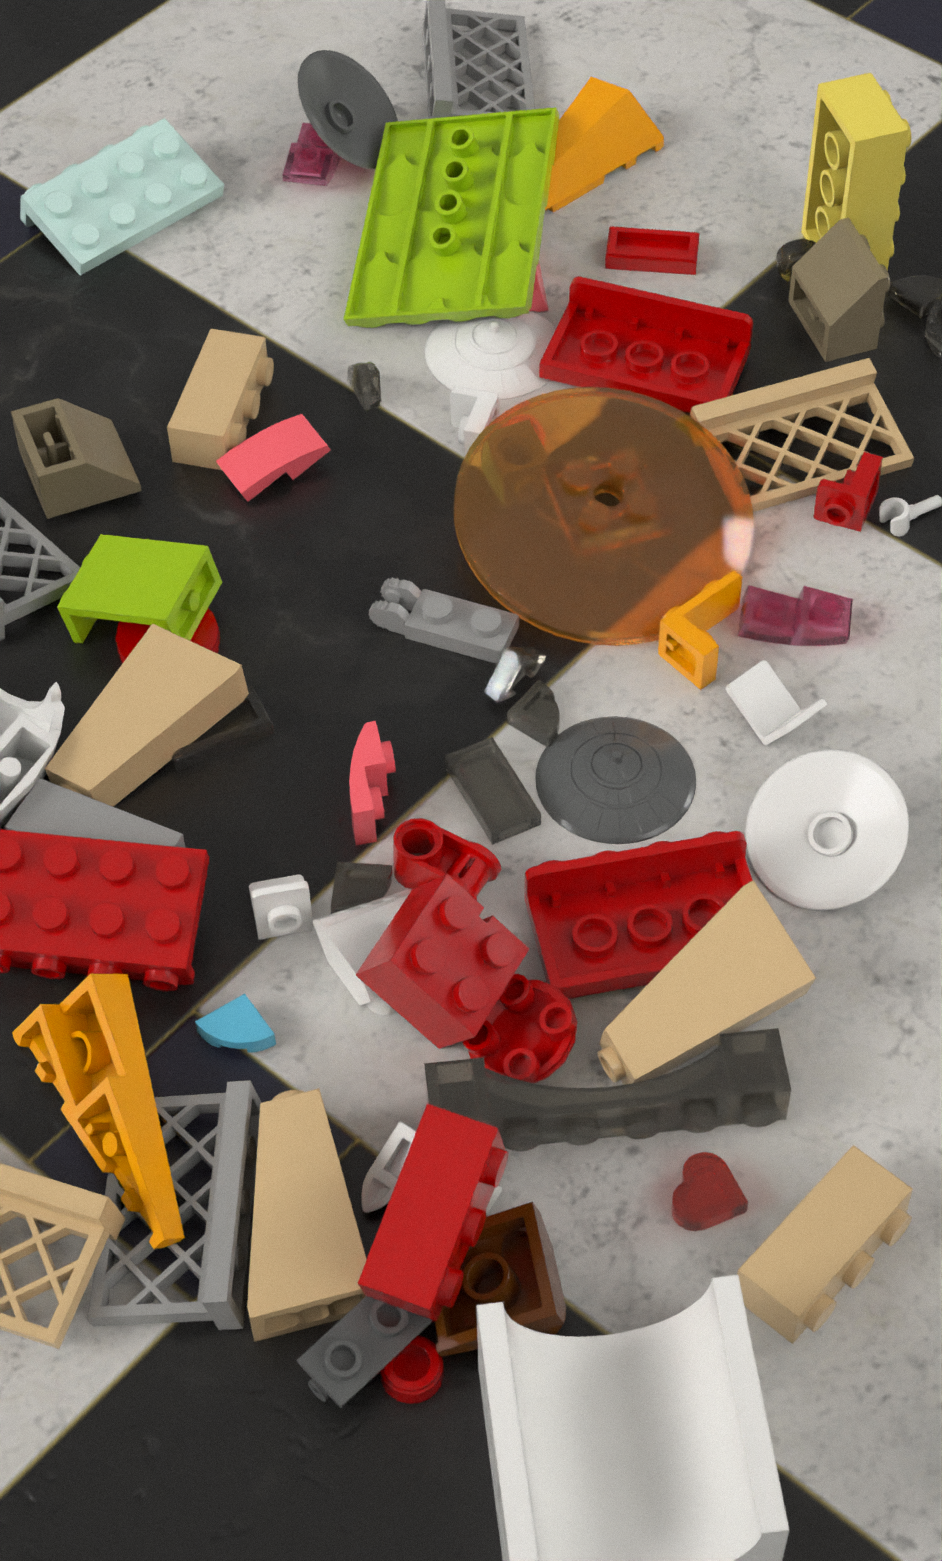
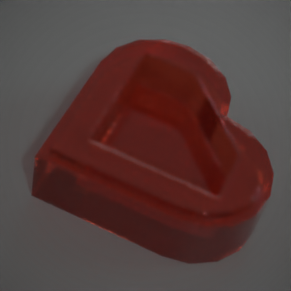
M701 1152L687 1159L683 1166L682 1182L677 1186L672 1197L671 1213L679 1226L690 1231L705 1230L747 1212L748 1201L729 1167L721 1157L714 1153Z

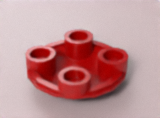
M514 974L477 1035L462 1041V1043L469 1052L471 1063L487 1080L504 1087H527L547 1079L565 1063L576 1041L578 1021L571 1001L556 986L538 979L528 980L524 975Z

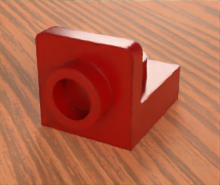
M863 452L856 471L848 469L843 484L821 479L817 487L814 519L861 532L878 492L883 457Z

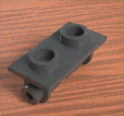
M366 1296L298 1358L297 1363L312 1378L308 1382L311 1391L321 1401L325 1402L331 1398L342 1408L424 1331L433 1320Z

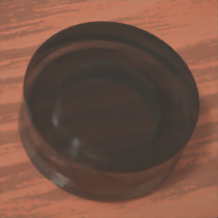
M797 239L787 242L780 247L776 254L778 273L784 280L791 282L792 266L816 242L808 239Z

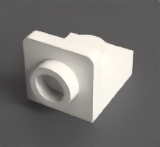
M454 386L450 393L451 424L453 427L459 428L458 443L464 445L465 465L484 469V435L496 432L500 426L499 394Z

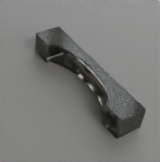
M779 1028L720 1034L718 1047L690 1065L653 1079L611 1087L563 1088L524 1082L485 1068L484 1057L424 1063L427 1104L497 1127L504 1147L512 1151H527L536 1148L538 1145L568 1142L572 1145H587L601 1138L627 1136L632 1139H646L660 1132L686 1130L691 1133H705L719 1126L746 1124L750 1127H764L778 1120H786L791 1095V1085Z

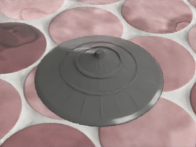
M320 50L311 53L302 62L298 73L299 97L310 124L327 146L340 157L356 166L376 169L386 122L398 121L389 97L373 75L352 58L331 50Z
M619 716L585 720L562 731L544 749L538 761L535 776L538 797L553 820L567 831L579 837L605 844L636 843L666 832L681 820L688 811L696 790V774L693 762L677 739L654 724L635 718Z

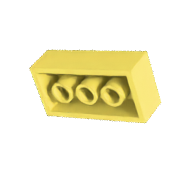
M871 72L818 84L801 233L810 248H812L840 219L849 217L859 234H863L867 238L870 251L879 265L883 264L888 271L889 258L894 255L893 232L895 222L900 217L898 200L900 187L905 183L906 178L904 160L906 147H909L911 144V129L907 120L901 118L892 105L889 93L886 90H882Z

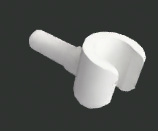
M936 495L914 505H908L905 500L897 497L886 499L879 508L880 522L885 523L892 519L890 521V532L898 537L903 536L910 528V520L941 507L942 498Z

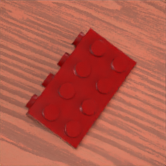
M577 276L573 278L569 287V303L539 363V377L690 413L692 406L732 396L751 350L753 319L745 313Z
M0 829V973H8L10 967L31 969L33 974L49 979H63L66 973L85 974L87 976L89 974H128L129 979L142 980L145 986L162 991H174L177 989L178 984L192 985L195 971L191 964L210 859L207 850Z
M715 831L702 837L674 842L658 841L646 847L618 852L607 850L593 856L566 861L550 860L526 870L525 904L546 983L556 986L568 999L648 985L744 885L753 881L745 858L747 842L743 832L731 831L725 833Z

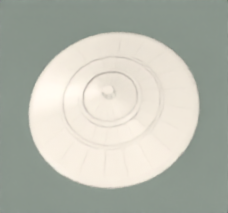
M529 311V314H523L514 318L489 316L476 317L462 322L449 319L442 320L435 326L427 339L425 346L426 363L432 375L450 390L454 386L497 393L499 394V400L518 398L542 388L551 381L539 377V363L556 328L550 321L534 311Z
M828 749L809 752L780 766L764 781L757 791L746 820L745 839L748 857L762 883L782 900L811 910H834L848 907L878 891L898 868L909 838V814L900 787L893 777L873 760L861 754L845 750Z

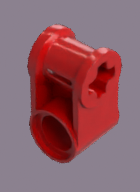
M423 818L407 820L397 827L393 835L394 876L398 883L408 889H415L448 874L477 901V896L485 884L496 880L502 870L499 860L489 849L473 841H467L437 826L430 820ZM413 853H421V854H425V855H418V856H416V855H412V854H413Z

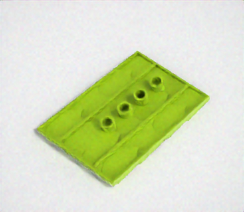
M557 107L386 122L343 319L347 326L375 328L390 323L418 325L432 320L449 319L462 322L476 317L514 318L523 314H529V310L532 307L536 266L539 264L551 169L555 159L560 116Z

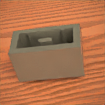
M849 217L840 219L792 266L788 302L825 362L877 349L880 328L884 326L885 322L883 306L885 293L890 289L889 274L883 264L879 265L870 251L867 238L863 234H859Z
M59 398L11 411L20 455L47 519L141 491L140 482L111 419Z

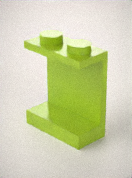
M101 534L90 553L84 558L82 566L69 588L63 593L57 608L75 643L84 642L97 619L146 625L155 624L190 641L221 586L222 580L208 546Z

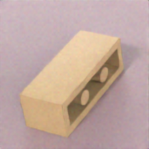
M210 329L167 426L172 462L222 470L216 460L246 440V426L249 419H255L258 415L261 390L263 386L268 387L273 376L274 363L272 358L267 357L265 337Z
M853 1145L738 1269L737 1275L739 1276L744 1306L792 1344L807 1327L816 1332L832 1314L837 1303L833 1298L845 1285L854 1289L866 1277L875 1261L872 1255L884 1242L891 1247L904 1234L912 1220V1216L907 1214L913 1188Z

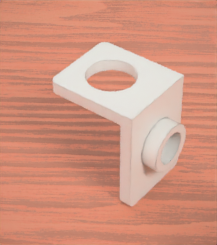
M765 660L760 661L726 686L727 693L764 746L789 733L827 705L824 698H821L801 710Z
M302 875L253 882L249 885L259 940L314 930L308 882L304 881Z

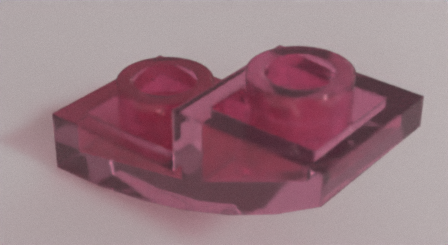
M302 123L297 143H291L282 174L283 181L327 186L337 169L341 157L327 146L310 123Z
M748 585L742 597L738 636L757 641L794 646L846 644L850 638L853 599L803 586L798 598Z

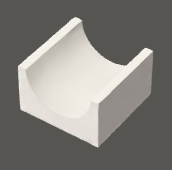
M738 1275L713 1277L709 1288L699 1300L666 1320L643 1328L609 1335L573 1337L545 1334L525 1328L513 1321L507 1315L503 1302L477 1305L478 1372L503 1561L783 1560L789 1526Z

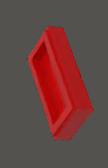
M610 226L605 256V269L696 275L700 233Z

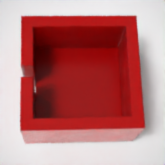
M448 874L411 890L356 973V976L438 1049L477 1035L529 951V948L493 915L481 919L479 915L484 907Z

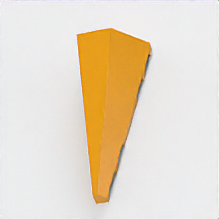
M590 77L560 118L554 165H552L548 203L545 210L549 209L553 213L603 184L605 175L620 166L627 170L636 164L637 156L649 149L657 152L664 146V136L630 90Z
M89 974L60 1004H40L12 1034L17 1045L29 1047L38 1060L39 1064L35 1072L41 1081L53 1083L65 1102L61 1111L101 1171L113 1173L125 1190L121 1201L127 1210L139 1212L153 1232L149 1240L153 1249L165 1248L180 1242L185 1237L128 974Z

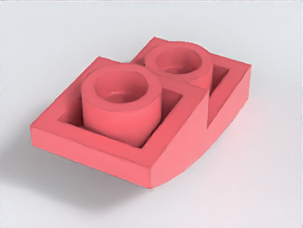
M300 414L258 432L228 451L216 462L246 501L249 502L285 472L294 480L331 449L303 414Z
M376 721L364 724L358 736L350 766V802L356 846L377 842L375 820L385 818L382 796H388L387 774L396 772L391 742L380 741Z

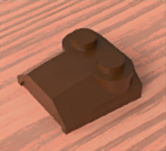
M533 1201L486 1216L475 1247H469L460 1267V1270L464 1271V1277L457 1299L452 1308L443 1306L438 1320L435 1321L439 1343H436V1347L441 1357L478 1349L477 1305L503 1302L507 1315L513 1321L525 1328L545 1334L556 1335L565 1322L566 1305L553 1246L541 1213Z

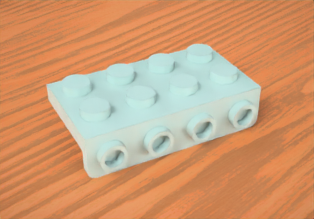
M164 118L151 126H142L132 136L116 145L105 146L92 158L80 164L68 166L55 178L43 184L38 183L31 186L25 194L21 195L20 219L27 227L36 224L81 276L223 196L224 184Z

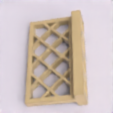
M870 358L691 407L686 437L693 450H700L733 518L814 495L817 493V487L821 479L843 484L847 470L856 471L871 438L890 445L895 454L883 458L880 475L912 467L914 456L874 383L877 371ZM867 402L874 417L872 422L868 423L845 414L848 407ZM817 416L832 422V426L827 436L801 426L804 419ZM839 425L865 435L859 449L833 439ZM775 429L787 434L788 437L783 447L779 448L757 439L759 432ZM795 438L820 447L814 461L789 452ZM729 441L744 448L738 460L735 461L718 454L714 445ZM750 450L776 460L769 474L744 464ZM827 450L853 460L849 468L840 471L820 463ZM782 463L808 473L805 481L795 484L780 479L776 475ZM737 476L763 485L760 493L740 499L733 486Z
M0 1163V1225L15 1217H20L27 1220L33 1235L32 1238L2 1252L0 1247V1277L7 1295L0 1298V1330L60 1349L107 1239H117L126 1218L107 1196ZM39 1224H42V1225H45V1226H48V1227H51V1228L48 1229V1230H46V1231H44V1232H42L41 1229H40ZM70 1234L87 1239L78 1260L56 1270L47 1245ZM38 1250L48 1275L16 1290L7 1265ZM69 1280L64 1290L62 1283ZM53 1288L58 1300V1306L48 1328L28 1322L21 1303ZM12 1308L15 1317L4 1314L2 1312Z

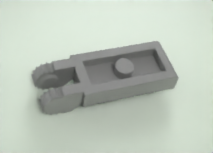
M393 577L391 579L387 578L381 587V597H384L385 601H375L368 613L369 619L377 627L380 626L382 629L387 628L389 631L403 634L406 639L495 664L502 663L519 628L518 614L427 589L421 591L413 582Z

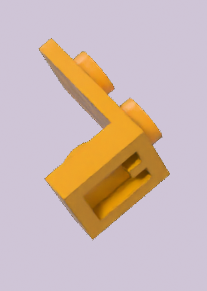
M735 570L720 580L709 582L698 595L682 606L672 607L660 620L658 654L700 690L716 680L719 645L707 630L735 612L740 606L743 577Z

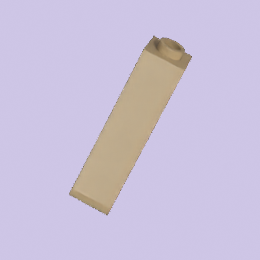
M152 624L45 767L49 781L114 807L244 701L249 693L242 665Z
M754 880L744 885L604 1029L599 1042L602 1050L597 1053L599 1061L608 1077L614 1083L621 1080L629 1094L804 996L815 981L816 977Z
M319 1088L306 1092L302 1090L285 1091L270 1101L260 1103L247 1302L254 1342L340 1320L366 1297L357 1283L367 1259Z

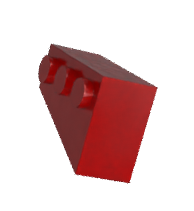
M430 1104L426 1105L357 1283L366 1296L434 1321L438 1320L443 1306L452 1308L464 1277V1271L460 1270V1267L469 1247H475L479 1240L486 1219V1208L495 1188L501 1181L508 1160V1151L505 1150L497 1127Z

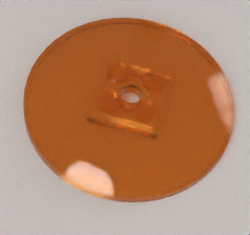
M579 387L556 390L525 400L502 413L478 435L469 448L457 477L454 495V522L457 538L469 567L485 589L506 609L519 615V618L556 636L583 643L620 646L659 640L660 620L672 607L682 606L698 595L706 584L713 580H720L733 570L742 575L753 542L754 518L750 494L742 473L726 448L712 433L684 412L652 397L614 388ZM599 493H610L616 496L620 503L616 506H606L598 502L594 496Z

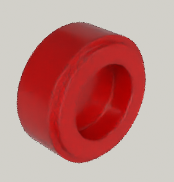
M417 1336L380 1371L384 1389L392 1398L408 1404L420 1403L435 1395L441 1387L444 1377L443 1358L438 1354L436 1345L425 1337Z

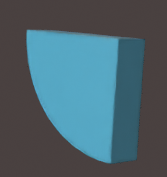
M245 994L195 1021L197 1033L206 1042L218 1048L224 1046L235 1049H247V1052H259L276 1045L274 1032Z

